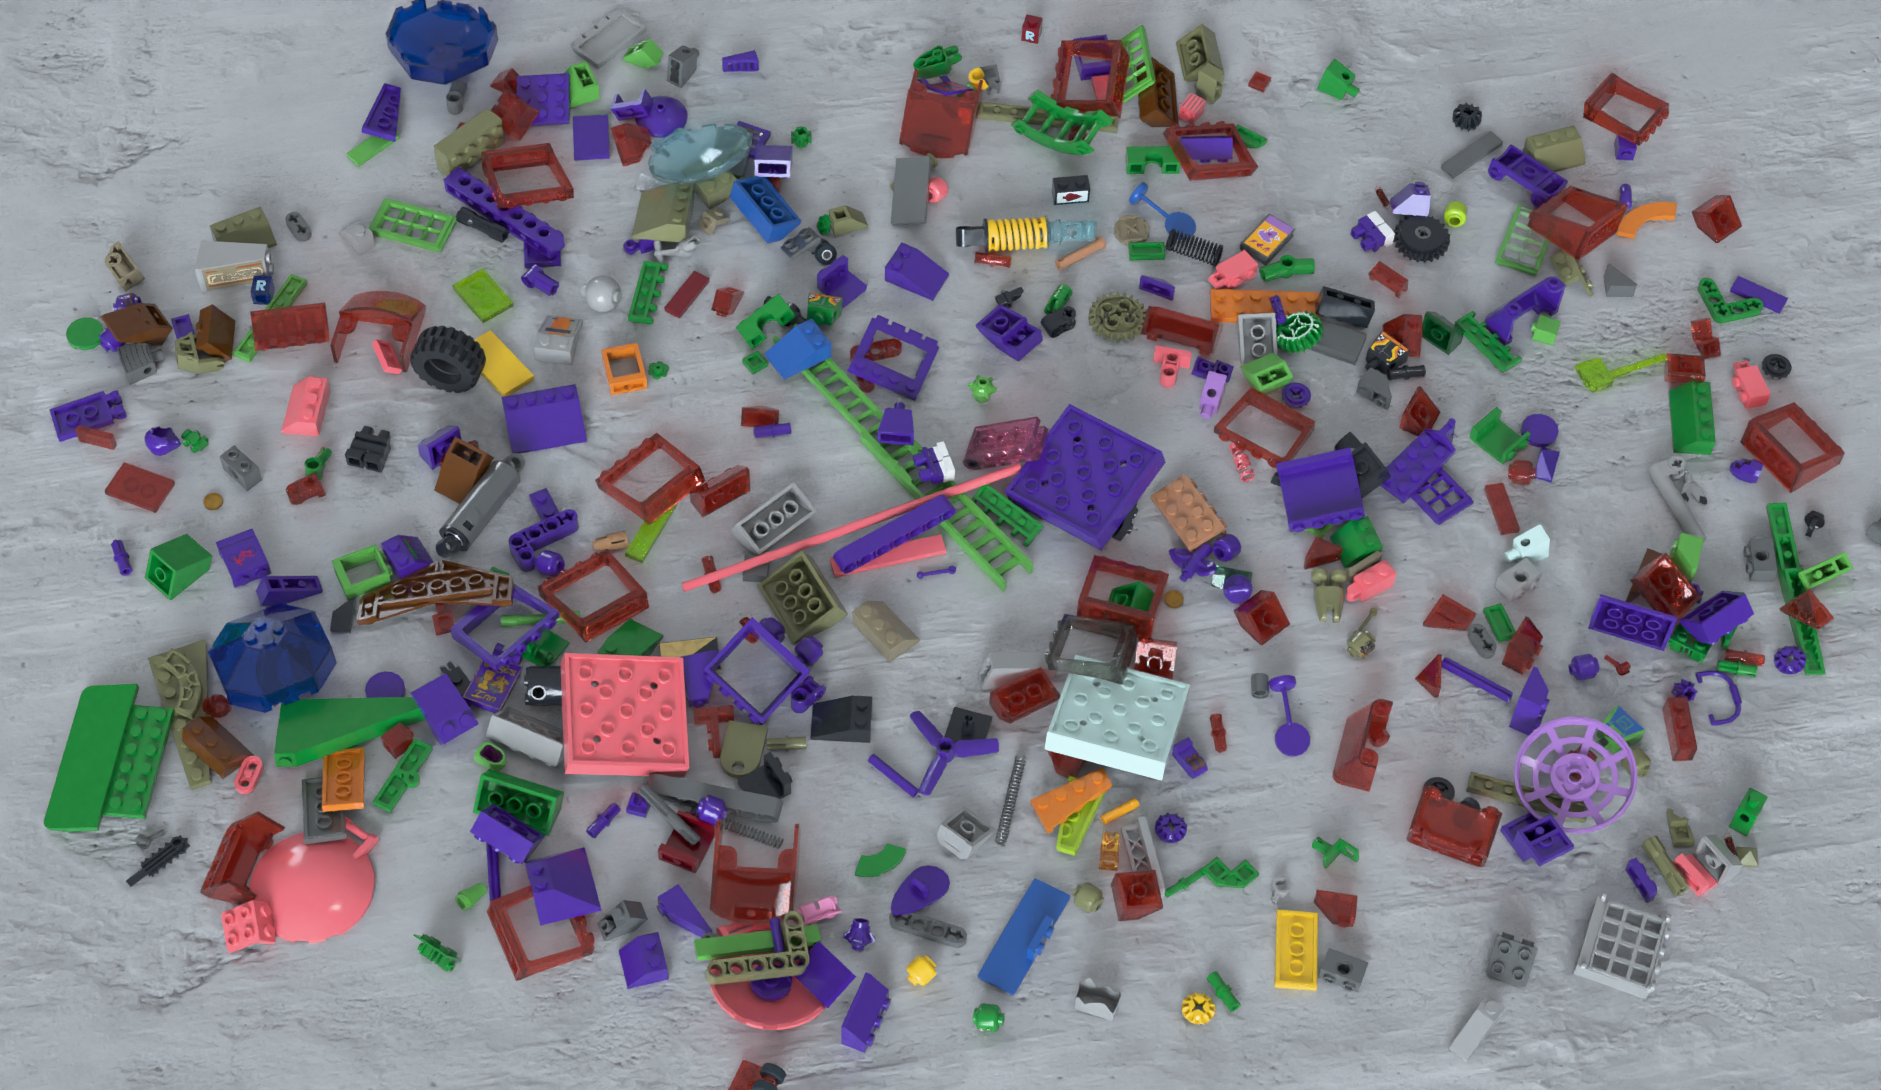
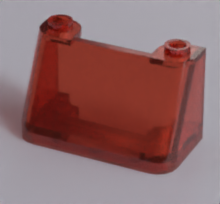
M1377 699L1347 718L1332 774L1336 783L1370 792L1378 764V754L1372 749L1365 748L1367 738L1373 739L1376 733H1385L1393 705L1392 701Z
M1424 786L1409 828L1407 841L1473 866L1484 867L1503 813L1492 806H1487L1482 811L1442 798L1443 794L1435 786Z

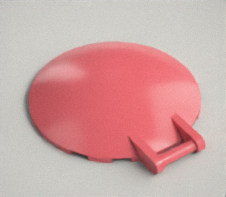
M347 816L346 830L348 829L365 841L361 846L348 837L347 839L305 845L304 832L289 836L271 847L256 865L250 881V901L269 902L272 910L271 916L275 935L292 942L308 941V943L326 941V938L336 934L341 935L363 917L372 901L375 875L367 854L377 844L379 838L374 834L370 835L352 823V820Z
M755 913L749 914L748 918L724 927L722 925L716 928L719 937L728 936L735 931L738 932L731 935L771 930L769 925L761 923ZM773 951V952H765V953H757V954H749V955H741V956H733V957H725V958H717V959H712V961H713V960H718V959H727V958H735V957H744V956L771 954V953H774V951ZM794 960L796 965L800 962V960ZM774 962V963H775L774 965H778V966L782 965V964L779 963V962ZM757 964L752 965L753 969L759 966ZM738 967L731 968L733 972L741 973ZM717 969L710 970L713 975H720ZM792 976V986L788 995L776 1001H768L757 997L751 989L750 981L718 985L710 984L716 1001L726 1013L741 1023L759 1029L784 1030L794 1028L811 1021L826 1008L795 976Z

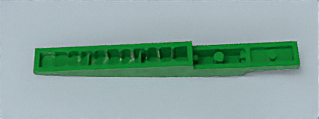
M1787 502L1768 503L1766 510L1773 538L1777 574L1796 646L1799 649L1802 648L1806 655V665L1803 668L1805 676L1825 675L1826 672L1808 590L1806 591L1798 575L1804 569L1800 568Z

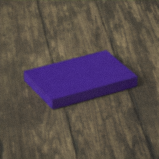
M608 115L573 116L574 160L610 159Z
M818 941L808 952L809 963L805 972L795 977L824 1006L829 1008L856 976ZM800 961L797 964V966H803L802 961Z

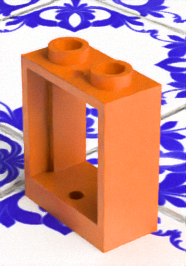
M638 343L601 350L602 362L611 395L647 389V378ZM631 357L636 358L639 373L613 378L609 364L610 361Z

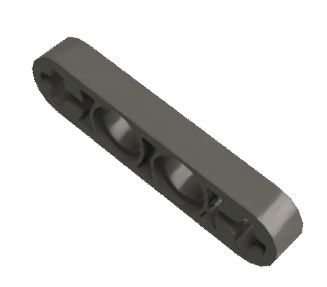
M891 912L889 916V923L896 930L954 948H961L966 944L967 933L959 926L914 912L902 915H895ZM898 916H901V917H902V920H900L899 922H896V921H895V918H898ZM915 921H921L924 927L915 929L912 924ZM935 927H940L944 932L941 935H935L932 933V930ZM957 934L961 935L958 941L954 940Z

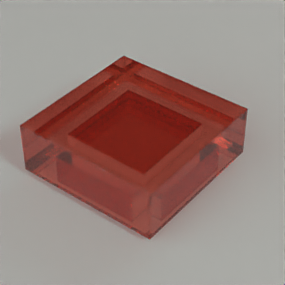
M1256 71L1249 81L1248 87L1264 93L1272 77Z

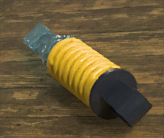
M1047 215L1038 219L1035 217L1030 219L1028 217L1024 219L1017 218V220L1015 218L1010 220L1004 218L1003 221L1002 219H997L996 222L994 219L984 218L982 226L956 227V246L983 245L985 253H988L991 249L998 251L1000 244L1002 251L1006 250V245H1008V250H1013V245H1015V250H1019L1020 244L1023 250L1027 249V244L1029 249H1033L1035 244V249L1044 248L1049 250L1052 243L1060 245L1062 241L1097 240V221L1061 222L1060 219H1056V221L1051 222ZM1070 228H1073L1074 231L1069 235Z

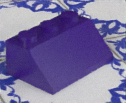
M1228 135L1176 136V146H1179L1182 163H1193V160H1200V163H1210L1211 159H1217V162L1224 163L1228 162V159H1233V138Z
M1722 590L1679 619V622L1699 642L1714 644L1724 634L1731 633L1734 630L1733 628L1739 624L1746 623L1748 618L1754 615V612L1746 594Z
M1533 667L1509 725L1510 728L1526 735H1530L1535 729L1540 727L1550 701L1547 699L1549 690L1537 667Z
M495 804L480 812L470 830L477 840L487 842L492 845L491 848L493 850L505 853L512 862L517 864L526 862L545 837L542 833Z
M865 973L841 1026V1043L864 1053L868 1046L871 1047L875 1040L874 1031L876 1028H880L883 1021L882 1013L884 1010H888L891 1003L889 989L870 973Z

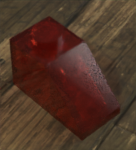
M728 286L717 289L711 310L716 311V315L722 317L734 314L744 295V291Z
M1316 890L1314 903L1329 921L1340 927H1353L1356 918L1358 896Z

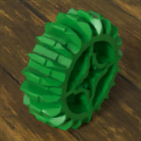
M1299 310L1296 314L1292 312V315H1286L1287 320L1285 323L1276 324L1277 346L1284 353L1289 352L1290 355L1294 352L1298 354L1301 351L1305 353L1307 349L1311 350L1312 346H1317V341H1321V336L1323 335V325L1319 317L1314 315L1313 312L1308 313L1307 310L1303 313Z

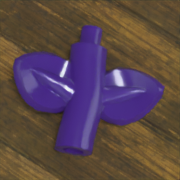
M1207 543L1200 545L1193 553L1181 548L1168 550L1172 561L1179 567H1183L1181 570L1182 574L1179 577L1183 582H1186L1188 578L1191 579L1195 573L1198 576H1207L1217 572L1216 564L1206 559L1213 551L1212 547Z

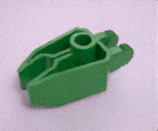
M937 45L920 55L913 63L918 78L929 79L950 73L951 65L962 60L961 54L958 53V47L953 45L944 49L943 46Z

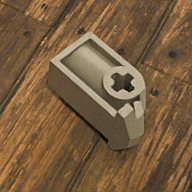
M119 241L114 243L110 247V253L105 258V263L126 292L145 278Z

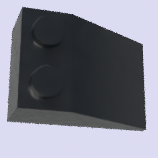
M852 695L813 703L810 740L870 743L872 696Z

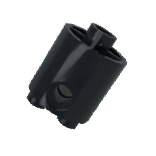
M561 666L526 667V675H524V687H527L525 705L562 706Z

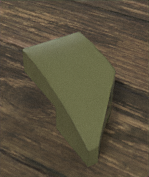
M1667 809V822L1673 847L1694 846L1695 840L1690 826L1687 825L1689 819L1686 817L1681 818L1673 813L1674 810Z

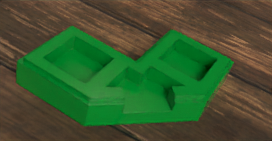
M1218 857L1202 868V872L1215 886L1245 888L1259 876L1258 871L1246 859L1232 871Z

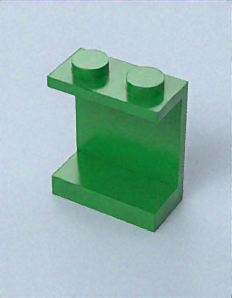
M1496 407L1472 427L1469 438L1504 465L1508 460L1512 461L1520 450L1523 451L1528 447L1531 433L1526 432L1522 437L1500 421L1502 411Z

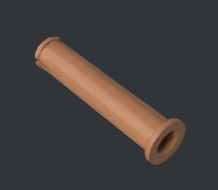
M1098 236L1096 240L1056 260L1055 265L1061 271L1100 249H1106V243L1101 236Z

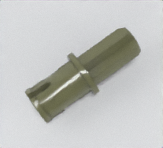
M786 735V738H768L766 740L767 750L786 749L788 751V749H806V736L788 737Z

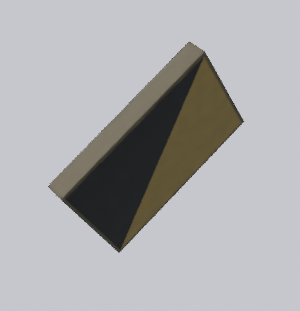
M717 636L659 643L660 657H681L719 649ZM721 664L717 668V674L722 673Z

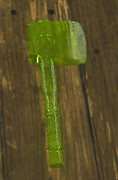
M1665 353L1610 371L1600 358L1582 362L1574 368L1582 379L1584 386L1594 393L1611 387L1614 378L1638 369L1641 370L1656 363L1658 364L1661 361L1667 360V356Z

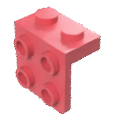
M252 900L222 913L221 917L228 952H235L255 943L270 945L276 942L271 916L272 910L269 902Z

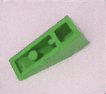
M1842 552L1799 572L1798 575L1807 591L1854 568L1846 552Z

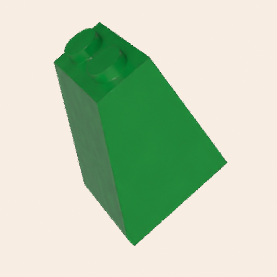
M184 534L150 549L145 579L169 600H172L209 571L212 555L192 537Z

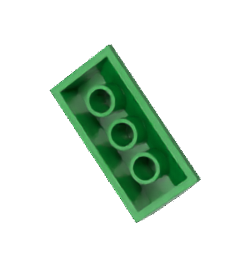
M1690 381L1669 390L1673 453L1711 455L1716 439L1710 382Z
M488 769L480 776L473 813L480 814L482 810L495 804L543 835L549 836L561 810L564 792Z

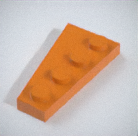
M1102 767L1030 800V803L1046 833L1049 834L1059 823L1063 824L1067 821V817L1074 812H1079L1086 803L1094 801L1110 789L1112 783Z

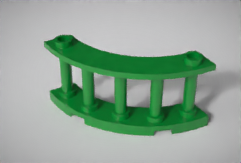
M1036 90L1028 97L1032 105L1022 121L1017 119L1010 126L1014 128L1016 133L1024 135L1052 150L1071 155H1086L1095 150L1090 146V143L1098 130L1110 126L1113 119L1101 109L1087 111L1086 114H1082L1079 110L1068 106L1064 109L1057 105V101L1048 97L1040 90ZM1041 108L1048 112L1049 116L1040 130L1037 131L1027 124L1036 110ZM1059 118L1066 121L1056 138L1045 135L1054 119ZM1072 125L1081 126L1072 141L1063 140ZM1091 128L1088 135L1083 141L1082 138L1085 135L1086 131Z

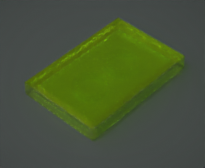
M483 268L452 285L453 290L482 323L489 321L514 306L512 300Z

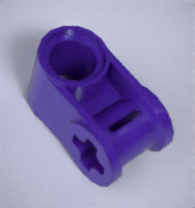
M806 677L791 693V709L796 713H804L813 703L821 699L826 691V687L814 681V677Z

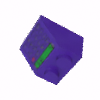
M396 535L381 543L385 558L398 579L434 563L418 537Z

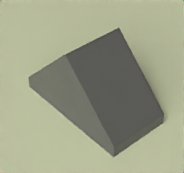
M1611 264L1607 265L1604 273L1606 297L1634 296L1637 283Z

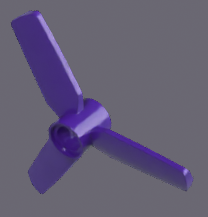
M920 711L910 714V719L927 741L936 747L937 756L932 759L920 785L919 793L922 795H930L947 763L951 762L954 756L963 758L999 752V742L996 738L959 740L954 743L950 738H943V735Z

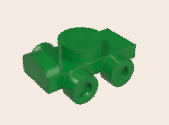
M187 429L181 435L183 439L182 444L186 448L192 445L190 450L193 453H196L198 450L201 452L209 445V440L204 435L200 437L201 434L197 430L191 431Z

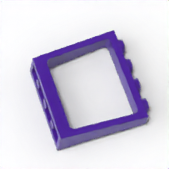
M516 584L513 598L546 616L498 657L491 655L468 634L501 606L477 605L451 627L452 638L495 671L503 665L505 667L510 665L513 661V656L517 653H524L528 647L527 645L531 641H538L542 636V632L546 628L548 630L552 629L556 624V620L560 617L558 610Z

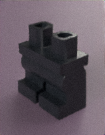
M364 426L360 432L356 431L350 449H347L345 453L347 465L364 468L365 466L368 470L382 473L391 450L390 432L380 430L379 435L376 436L373 435L374 429L369 426Z

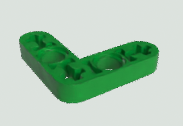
M1703 278L1699 282L1698 292L1711 317L1717 323H1727L1758 316L1763 309V302L1758 298L1726 304L1716 283L1711 278ZM1715 298L1718 300V303H1712L1709 299ZM1739 308L1742 313H1736L1733 309Z

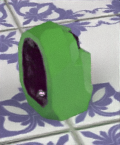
M485 741L474 754V760L479 765H483L488 769L502 770L506 766V756L503 750L491 742Z

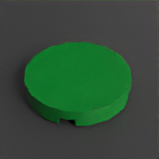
M84 317L75 320L69 325L66 337L68 343L73 348L90 350L100 345L102 341L99 335L104 330L98 320Z

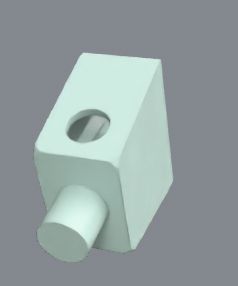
M1540 524L1514 538L1513 548L1504 552L1505 558L1509 563L1515 560L1520 562L1524 558L1533 563L1549 557L1550 538Z

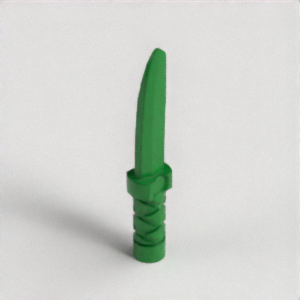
M1202 868L1187 878L1179 879L1175 885L1165 889L1164 895L1168 898L1179 890L1188 888L1190 884L1205 875L1202 872Z

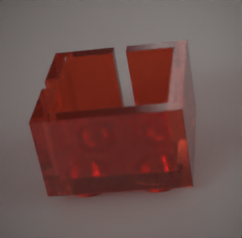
M505 88L497 100L499 104H495L491 111L502 119L503 131L520 141L539 114V111L520 96Z

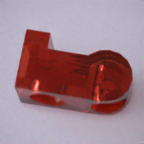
M316 473L289 484L285 489L289 501L293 505L301 504L305 500L317 495L319 498L326 496Z

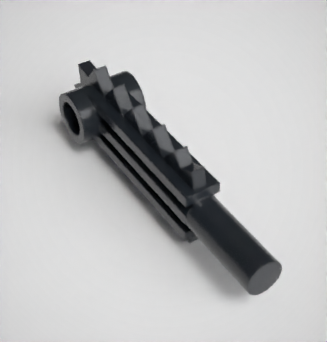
M181 835L172 837L171 842L165 843L164 848H158V852L152 853L151 858H145L144 862H140L142 869L127 879L126 883L132 887L146 875L154 877L155 874H159L160 869H166L167 863L172 864L174 858L179 859V855L186 854L187 848L190 847L187 843L188 838H182Z

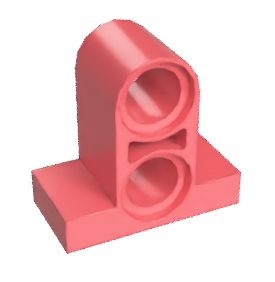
M1156 345L1153 362L1162 364L1160 384L1163 387L1170 388L1175 385L1179 367L1189 369L1192 352Z

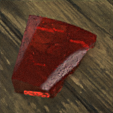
M1808 589L1779 608L1782 613L1816 630L1823 628L1834 620V617L1824 604L1818 600L1811 589Z

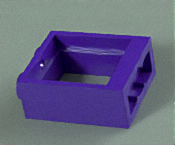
M1107 34L1073 39L1072 52L1081 81L1091 80L1093 76L1101 75L1114 77L1115 61ZM1103 51L1105 61L1083 64L1081 52Z

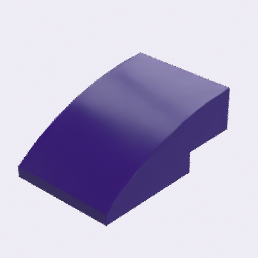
M1001 304L976 324V328L993 345L1018 362L1043 341L1040 329L1027 323L1026 317Z

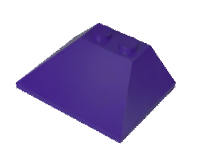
M585 847L524 862L540 926L602 911Z

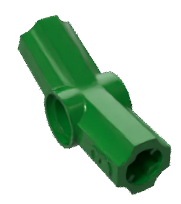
M1283 255L1280 261L1260 267L1259 273L1263 282H1269L1280 277L1287 279L1292 277L1293 274H1314L1315 262L1313 258L1295 259L1291 255Z

